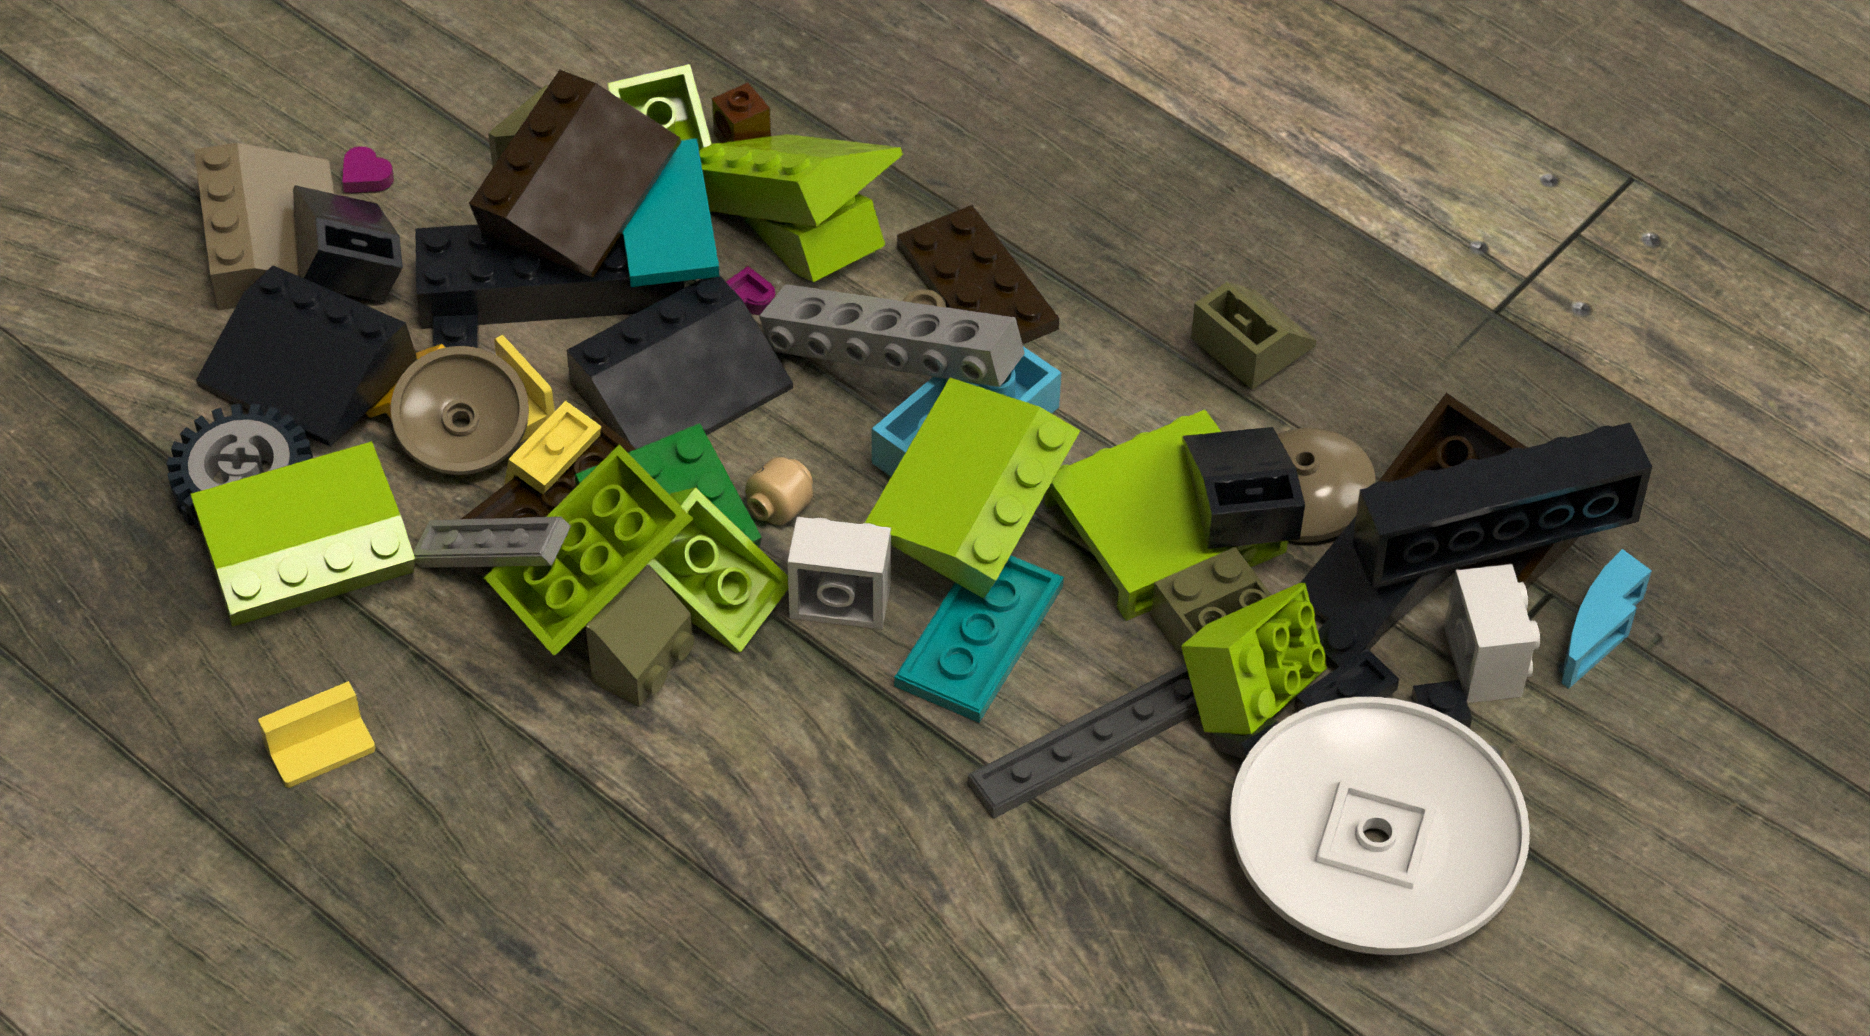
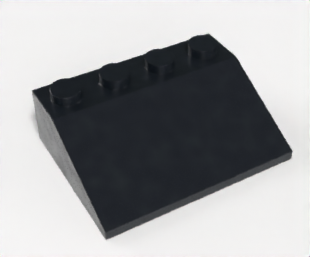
M273 265L242 294L200 371L196 382L199 387L236 404H241L242 407L249 410L251 403L261 404L264 416L270 406L279 409L281 419L286 414L294 418L296 427L301 425L306 436L331 447L400 379L406 369L418 359L406 322Z
M721 276L701 279L566 350L570 385L605 425L637 449L699 423L706 435L793 389L791 378L743 300Z

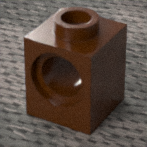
M745 83L712 98L713 131L721 143L771 136L770 107L749 83Z

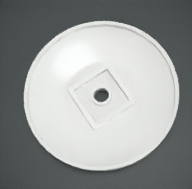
M1383 697L1342 698L1316 704L1287 717L1262 736L1250 750L1238 772L1231 797L1229 818L1234 851L1240 867L1258 895L1278 915L1304 933L1334 946L1361 953L1378 955L1421 953L1450 945L1473 934L1499 913L1511 898L1520 881L1527 859L1530 830L1528 812L1518 783L1506 763L1486 741L1462 723L1434 709L1399 699ZM1371 828L1381 829L1387 833L1389 839L1380 843L1373 842L1366 838L1363 832Z

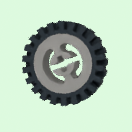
M252 403L249 414H244L241 404L231 405L232 416L224 417L220 407L211 411L214 422L210 424L203 416L195 419L194 423L197 433L186 427L180 433L182 443L174 441L171 447L173 457H168L167 460L169 483L177 508L180 513L182 512L184 520L190 526L195 523L197 531L202 533L190 494L223 485L213 480L219 470L223 483L226 484L264 473L261 461H267L272 464L269 470L271 471L312 459L313 455L309 439L306 438L305 431L301 425L296 427L293 417L286 414L281 419L279 409L271 406L264 416L261 404Z

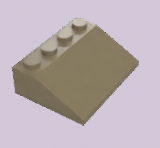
M241 143L194 149L210 276L218 310L235 308L242 294L273 265L299 276L293 188L297 185L334 194L329 159Z

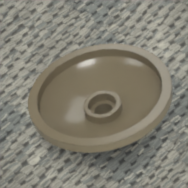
M446 347L422 356L402 374L395 386L391 400L392 426L402 448L421 465L445 474H474L499 464L516 449L524 436L528 424V397L519 375L499 356L475 347ZM459 418H465L469 421V424L465 427H456L453 423Z
M1299 428L1278 433L1279 439L1296 467L1305 501L1300 540L1290 541L1315 542L1340 535L1356 516L1360 489L1368 488L1376 483L1374 468L1369 457L1355 442L1333 431L1318 428Z

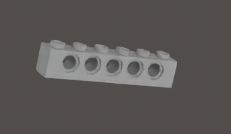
M785 284L759 316L766 339L774 352L944 379L951 377L963 382L1000 387L1025 354L1015 317Z

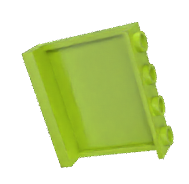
M1205 409L1190 416H1181L1172 423L1151 432H1142L1133 439L1112 448L1101 449L1092 456L1071 465H1062L1045 493L1044 503L1047 508L1059 504L1119 590L1117 609L1126 621L1152 610L1155 582L1233 547L1237 548L1250 567H1254L1287 552L1288 541L1207 549L1182 442V436L1222 432Z

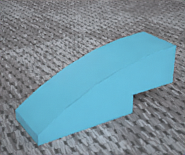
M1623 549L1600 572L1590 586L1579 608L1564 661L1562 684L1567 688L1573 686L1629 636L1637 609L1635 606L1644 599L1652 570Z

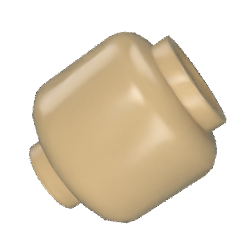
M775 457L768 461L748 478L745 485L747 506L751 514L758 520L767 521L773 525H784L791 521L812 500L813 479L809 470L795 459Z

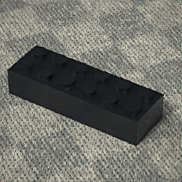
M478 224L415 229L416 294L422 329H432L433 317L478 315L479 325L636 314L685 288L684 281L631 287L623 232L594 277H590L481 233Z
M1629 422L1613 427L1602 426L1592 432L1569 438L1557 437L1548 443L1525 449L1513 448L1503 454L1480 460L1469 459L1461 462L1459 465L1436 471H1421L1412 477L1392 482H1376L1368 488L1360 489L1353 547L1371 589L1636 523L1640 519L1652 465Z

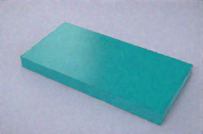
M697 139L681 140L679 147L623 231L631 287L720 277Z
M1010 555L999 577L984 599L955 582L896 673L894 687L980 723L1062 590L1064 577Z

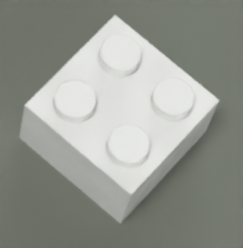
M797 517L788 557L790 618L883 629L891 586V528L880 527L870 523L855 524L830 521L825 518Z
M1512 564L1456 570L1444 629L1467 703L1522 697L1526 679L1531 677L1533 673L1532 655L1534 649H1539L1540 633L1536 621L1529 620L1526 586L1523 582L1518 583Z

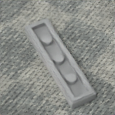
M562 517L430 520L413 554L415 563L421 568L552 566L571 526Z

